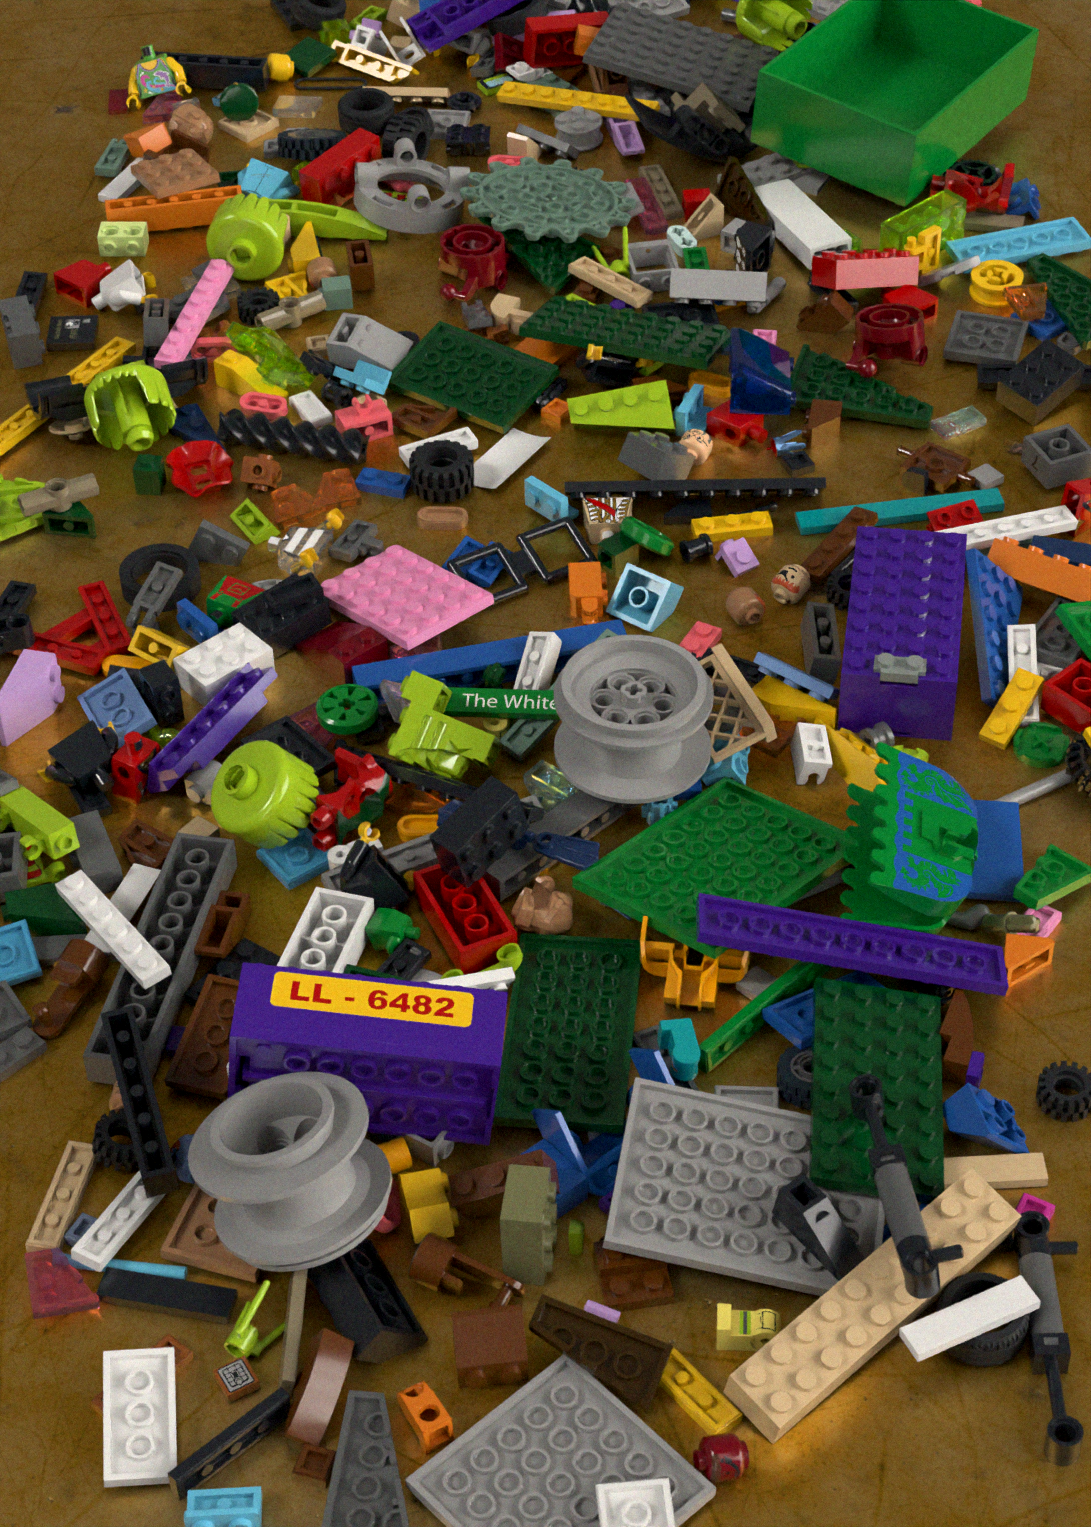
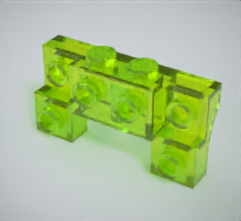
M233 321L225 334L232 341L231 345L241 352L245 349L257 359L259 365L256 370L262 376L261 380L266 385L273 388L276 385L285 389L289 383L294 387L300 385L308 389L315 379V376L305 369L306 365L299 360L298 356L273 329L267 326L251 328Z

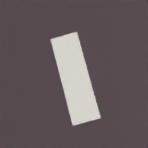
M134 863L110 899V902L129 922L158 878L161 870ZM90 930L84 940L94 944L103 952L110 953V950Z

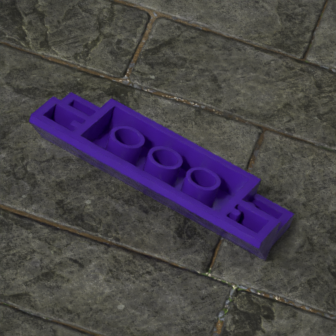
M441 0L406 21L421 49H426L428 53H431L484 22L493 19L500 13L511 9L523 0Z
M248 662L149 762L147 789L150 794L167 791L184 773L202 770L268 702L263 692L278 677L273 667L253 669Z

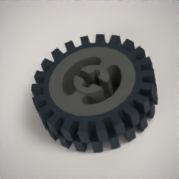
M326 128L282 131V133H278V155L286 159L292 158L293 160H315L346 138V133L341 130H328Z

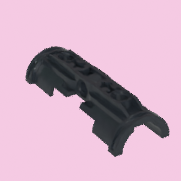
M189 351L184 361L161 365V369L155 368L166 379L171 398L183 396L192 387L206 384L208 379L207 357L202 356L192 359L191 351ZM156 356L146 358L148 366L154 368ZM70 375L24 383L28 403L37 420L53 417L69 421L88 417L84 405V394L89 384L83 385L82 382L72 384Z

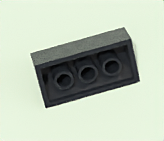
M364 1239L353 1249L338 1258L319 1266L308 1268L307 1277L316 1287L320 1295V1301L330 1312L334 1320V1326L342 1336L354 1341L352 1356L356 1360L381 1364L424 1345L429 1340L371 1240Z

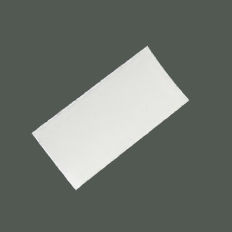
M513 428L474 463V485L483 488H497L551 437L534 436Z

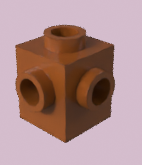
M258 454L257 458L244 456L240 481L247 485H253L252 489L267 492L268 488L276 489L277 483L280 482L282 477L280 463L272 460L273 456Z

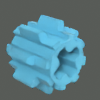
M673 797L657 802L644 803L642 806V817L646 818L648 825L651 826L677 809L678 802L673 801Z

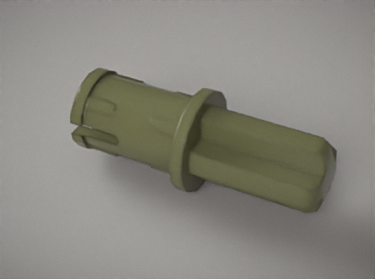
M1009 911L1006 914L988 913L982 920V926H992L984 928L986 933H1036L1041 923L1040 919L1034 915H1018L1013 911Z

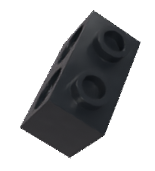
M163 659L138 669L143 700L155 718L158 729L161 730L185 720L179 678Z

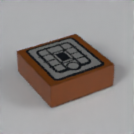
M245 1356L213 1370V1377L228 1403L261 1388L260 1381Z

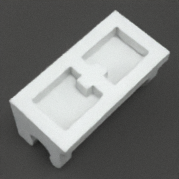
M798 722L790 743L796 782L799 785H805L808 781V776L816 773L818 774L816 777L817 784H821L826 777L828 768H832L833 765L826 726Z

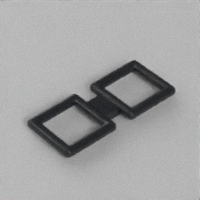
M566 516L518 534L516 541L522 550L508 554L503 544L496 542L449 560L447 568L451 573L467 580L460 567L496 554L515 583V586L494 593V604L492 605L526 593L529 590V586L525 579L538 574L544 584H550L569 576L568 565L548 572L529 541L565 528L584 557L583 560L577 562H598L572 519Z

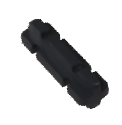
M558 377L534 401V408L541 411L553 399L558 398L568 388V381Z

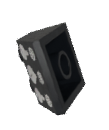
M746 221L741 228L736 230L734 241L736 242L734 261L736 262L735 271L767 272L771 268L772 228Z

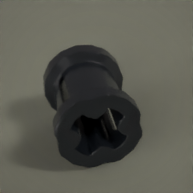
M330 380L323 385L321 398L327 402H333L338 409H344L351 405L353 392L350 389L341 388L336 381Z
M703 533L694 540L680 541L679 550L681 557L686 563H691L697 557L713 555V544L710 537Z

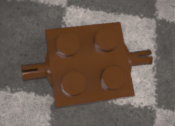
M928 441L922 447L915 450L906 448L903 445L898 446L896 450V455L907 459L900 465L899 474L903 475L910 467L928 470L929 487L943 493L953 483L958 481L969 487H972L975 483L976 477L965 473L971 468V459Z

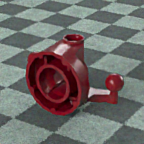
M463 224L452 227L440 237V258L438 261L439 272L466 281L460 292L457 291L453 284L447 283L442 285L439 291L442 300L451 302L456 299L467 302L472 298L477 289L490 287L503 290L508 281L506 264L511 263L515 257L505 248L504 235L500 231H495L493 227L488 225Z
M897 303L878 304L859 311L855 316L853 354L846 363V369L858 371L863 378H871L877 372V365L871 359L877 358L897 359L901 364L923 367L928 358V348L925 345L923 311L915 306Z

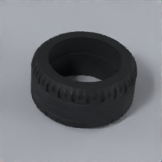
M292 0L290 12L294 20L302 27L314 32L328 33L339 29L342 25L346 12V1Z
M376 88L352 90L341 97L338 102L339 125L349 135L358 128H362L380 136L384 134L389 120L395 114L393 98L385 91Z
M971 1272V1274L960 1275V1277H956L949 1282L941 1291L937 1301L936 1312L1008 1280L996 1274L993 1275L986 1272ZM1029 1313L1010 1321L1009 1325L1000 1331L980 1334L946 1349V1351L952 1357L961 1360L962 1363L965 1362L972 1366L993 1367V1365L1004 1364V1362L1013 1359L1022 1349L1027 1337L1030 1315Z

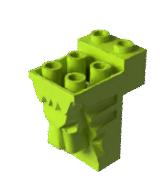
M412 670L410 677L406 676L400 687V691L403 692L401 697L409 704V707L405 706L400 714L399 722L401 725L398 732L393 733L389 739L387 748L390 750L388 754L396 761L417 768L420 765L427 771L455 780L463 777L471 763L492 770L503 746L501 741L490 733L444 715L443 713L452 695V691L444 683Z

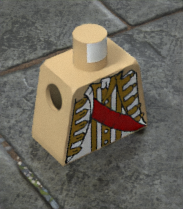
M632 497L583 498V523L589 543L598 544L621 531L619 526L624 517H632Z

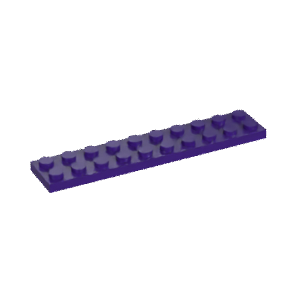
M699 893L697 897L696 936L697 942L734 948L740 951L762 953L773 957L779 956L796 959L802 962L819 963L831 967L859 970L864 973H876L893 978L910 979L926 984L932 983L955 989L978 991L985 994L1005 996L1009 987L1002 946Z

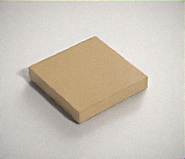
M259 109L253 117L246 121L236 122L227 117L218 121L219 129L246 143L279 126V119Z

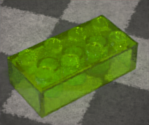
M945 189L882 222L879 251H883V248L904 250V245L907 244V237L914 236L918 239V233L933 225L942 228L940 252L945 250L946 241L962 239L964 236L967 200Z

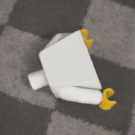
M129 259L100 281V293L91 300L99 311L107 305L113 311H118L129 304L140 306V303L145 304L146 298H158L155 294L146 295L145 288L156 287V279L151 272L141 274Z

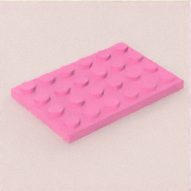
M399 545L390 546L384 552L367 558L363 563L353 568H348L342 574L332 579H327L321 584L324 592L323 596L328 599L331 608L362 625L371 626L382 636L408 651L494 604L492 593Z

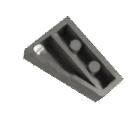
M26 295L0 300V317L14 370L43 364L42 354H45L46 351L43 339L39 340V336H41L39 323L34 321V318H36L34 305L29 304Z

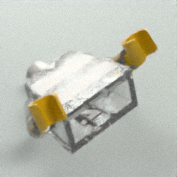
M338 508L331 510L326 515L327 520L317 527L294 526L288 530L283 539L274 536L270 537L267 549L269 552L277 553L278 567L281 570H284L288 575L297 573L299 576L312 572L317 578L330 559L328 549L334 543L333 530L339 529L344 519V515Z

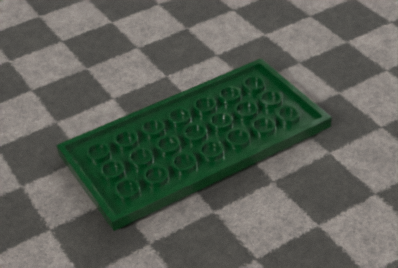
M554 296L519 326V336L588 348V344H594V346H603L604 352L707 370L734 338V330L727 329L724 325L709 326L697 320L686 322L681 321L679 317L675 316L664 318L658 317L656 313L652 312L642 314L636 313L630 308L619 310L612 308L608 304L591 305L585 300L569 301L563 296Z
M521 933L519 947L523 953V959L515 971L516 978L513 982L493 1125L538 1128L531 1111L535 1108L561 1111L571 1131L623 1134L631 1067V1056L628 1051L633 1048L642 965L640 961V940Z
M820 977L815 978L813 985L809 1179L816 1186L879 1196L871 1177L868 1150L875 1148L868 1122L854 1117L849 1092L851 1080L860 1075L870 1074L876 1076L882 1082L885 1111L880 1119L888 1144H902L907 1160L908 1174L917 1202L930 1204L945 1191L941 1035L939 1034L941 1029L940 997Z

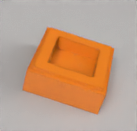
M558 398L553 399L541 409V417L559 425L563 424L570 418L568 403Z

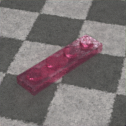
M646 177L624 180L625 184L631 182L645 211L639 213L637 217L645 235H658L667 232L668 223Z

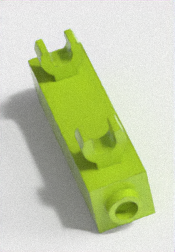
M20 784L19 788L0 797V833L5 830L7 825L17 832L20 831L23 836L19 840L20 844L26 848L32 845L28 851L23 853V856L28 860L38 858L42 851L56 860L80 847L74 823Z

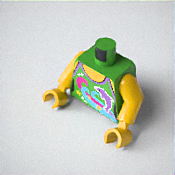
M152 44L140 47L143 59L135 63L128 83L129 98L126 100V104L130 110L133 102H137L136 107L138 109L141 108V103L138 100L139 96L140 99L176 90L177 94L183 97L182 90L184 88L189 94L191 93V88L186 84L187 80L183 67L172 57H168L166 53L155 55Z

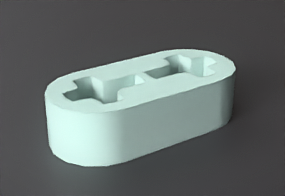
M675 225L667 229V239H670L672 248L678 256L682 257V248L697 247L696 239L684 226Z

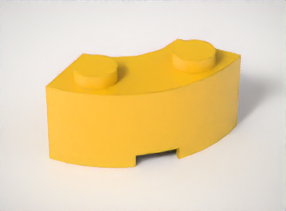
M435 1166L399 1173L398 1179L405 1213H408L411 1226H409L413 1242L415 1244L421 1243L429 1232H433L443 1238L455 1236L453 1228L459 1227L456 1209L449 1207L445 1194L450 1191L446 1172L440 1173V1168Z

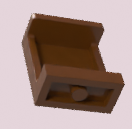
M173 129L171 131L172 143L157 153L148 149L143 154V160H152L163 154L171 155L178 153L182 149H193L209 164L210 146L181 131Z

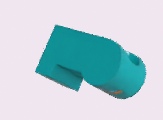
M691 1018L660 1020L657 1042L659 1049L669 1050L671 1057L670 1072L672 1076L680 1081L693 1080L698 1074L700 1049Z

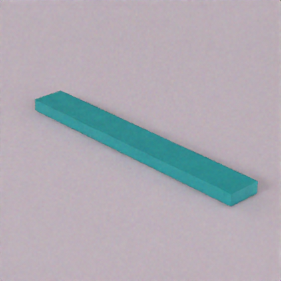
M998 488L801 511L795 512V520L800 534L809 535L832 532L855 506L876 512L878 514V522L874 526L929 520L927 512L974 499L980 514L1004 511L1005 503Z

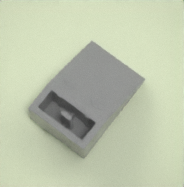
M342 313L326 342L329 361L340 365L342 368L355 369L357 361L362 360L388 371H392L414 346V341L371 318L349 313Z

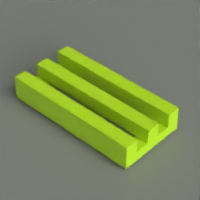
M370 5L348 23L349 30H354L357 28V25H361L363 18L382 22L386 19L388 10Z

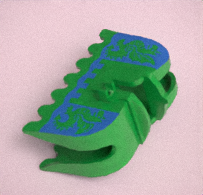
M878 742L875 746V751L888 764H877L874 772L887 785L878 784L873 792L853 783H850L847 787V794L850 798L857 801L859 806L849 805L845 812L849 819L858 824V827L850 825L846 828L844 834L857 848L847 847L843 852L844 859L854 865L855 869L847 868L841 876L846 884L853 887L854 891H843L840 900L853 913H842L839 918L937 935L972 888V874L975 861L978 859V851L976 849L978 845V810L967 791L947 772L883 742Z

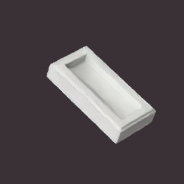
M311 390L288 397L289 405L300 418L310 421L315 428L333 422L332 414Z

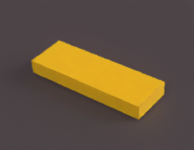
M673 1347L659 1386L709 1435L727 1433L741 1423L743 1414Z

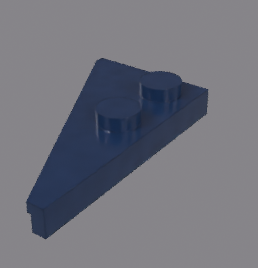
M197 403L187 404L175 409L176 419L174 426L169 429L170 434L179 436L186 442L214 441L225 450Z

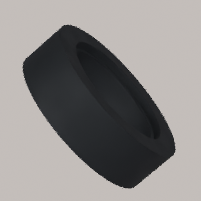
M523 0L511 9L486 21V25L493 37L498 32L510 37L525 33L526 18L547 16L548 7L545 0Z
M169 543L152 544L133 551L122 561L119 567L121 589L124 599L131 606H133V601L143 586L138 584L136 580L141 575L152 571L158 561L181 569L185 574L180 579L162 612L176 610V602L184 598L191 602L200 592L201 576L198 559L192 551L183 546Z

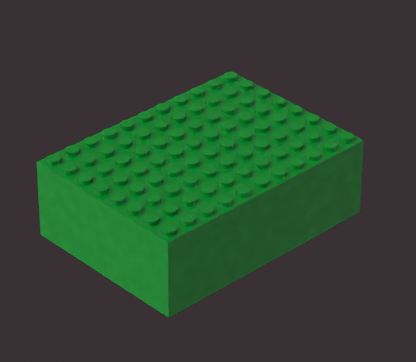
M848 0L758 71L751 142L758 144L762 148L777 152L781 156L791 158L800 164L810 166L819 172L829 174L838 180L855 185L857 188L869 191L878 197L888 199L897 205L906 207L931 184L933 175L940 176L1026 99L1040 29L965 0Z

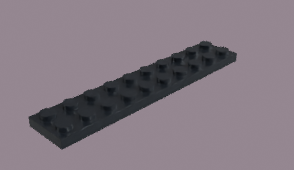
M826 477L582 481L564 483L565 496H570L571 501H583V498H586V496L604 498L612 497V495L632 497V500L637 499L638 495H648V499H663L664 494H673V499H688L690 494H699V498H715L716 494L725 493V498H740L742 493H751L752 498L766 497L768 493H777V497H792L794 492H802L803 497H815L826 488Z

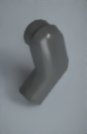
M977 904L965 912L955 911L946 924L973 930L982 925L983 917L990 913V910L984 904Z

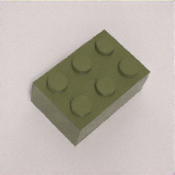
M509 1164L500 1215L503 1274L521 1284L544 1286L546 1272H552L554 1252H551L552 1244H557L558 1224H556L557 1203H555L557 1183L551 1182L550 1167Z

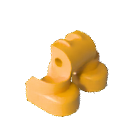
M643 916L640 938V961L647 972L656 976L666 977L664 1004L676 1005V1009H680V1006L698 1008V1011H702V1008L715 1009L718 982H739L748 972L751 951L728 949L716 959L704 954L701 966L687 965L686 960L689 954V946L683 943L675 944L653 940L649 935L648 916Z

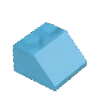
M627 562L605 612L652 633L674 612L684 587Z

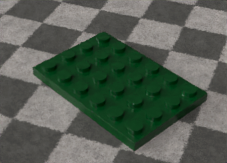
M439 321L391 371L392 375L387 388L446 412L449 411L450 407L457 408L459 417L505 434L560 374L557 365Z

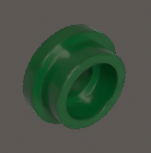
M496 662L493 666L490 664L487 666L482 676V679L485 680L484 687L497 689L506 674V669L501 667V663Z

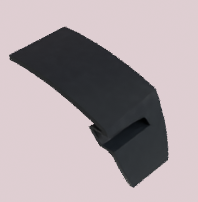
M629 94L625 95V99L647 131L686 152L726 163L729 156L740 159L759 146L751 142L755 104L752 105L749 113L743 111L737 113L746 125L741 133L734 127L731 130L727 127L722 132L716 125L689 105L679 106L675 111V118H672L646 106Z

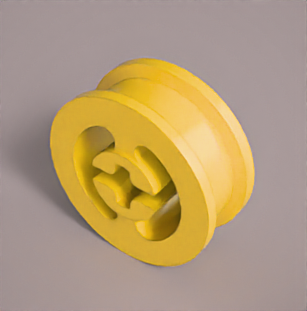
M983 261L971 271L972 283L970 284L969 294L975 302L986 307L1004 308L1014 305L1021 298L1023 272L1018 266L1007 261Z

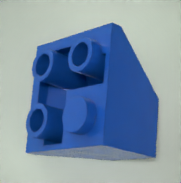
M967 1083L943 1102V1116L951 1132L971 1142L1011 1154L1030 1153L1025 1143L1026 1136L1014 1119L1015 1111L1006 1100H999L987 1090H980Z

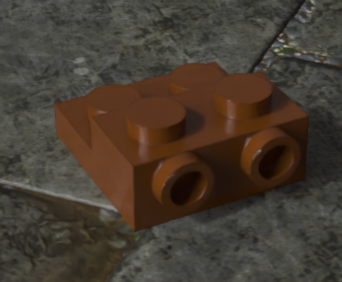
M605 1236L601 1237L599 1242H593L594 1263L604 1306L623 1312L674 1304V1294L667 1270V1262L602 1248Z

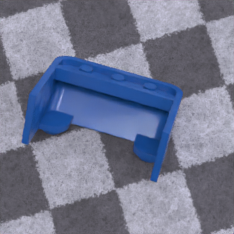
M632 1048L628 1051L640 1078L675 1086L658 1049ZM633 1085L629 1088L627 1092L628 1108L630 1105ZM535 1108L531 1111L543 1138L587 1177L588 1193L605 1196L614 1189L624 1132L623 1134L602 1133L583 1145L579 1136L569 1130L561 1111ZM627 1118L625 1119V1123H624V1131H625V1126H626Z

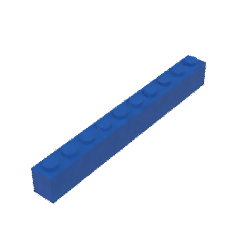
M621 619L549 631L554 632L562 641L553 674L560 673L576 652L593 643L607 628L618 636L627 635ZM528 635L352 666L353 684L362 685L372 690L378 699V705L405 701L401 697L403 692L400 691V687L406 676L410 677L412 670L438 680L447 687L458 685L459 688H470L483 680V673L489 664L493 666L496 662H499L501 667L506 669L502 683L516 681Z

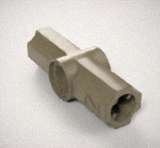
M318 290L299 298L292 296L284 297L279 301V306L257 314L254 317L255 324L262 335L282 327L296 328L302 324V319L323 311L326 308V301Z
M89 473L70 480L52 478L46 482L45 487L20 494L17 500L22 515L28 517L47 510L59 513L65 512L71 508L72 503L97 496L100 492L94 474Z

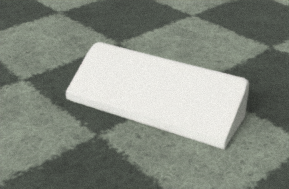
M529 632L513 689H549L562 641L554 632Z

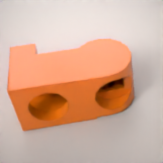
M421 1381L397 1393L402 1413L417 1434L420 1445L426 1455L455 1440L451 1417L425 1381Z

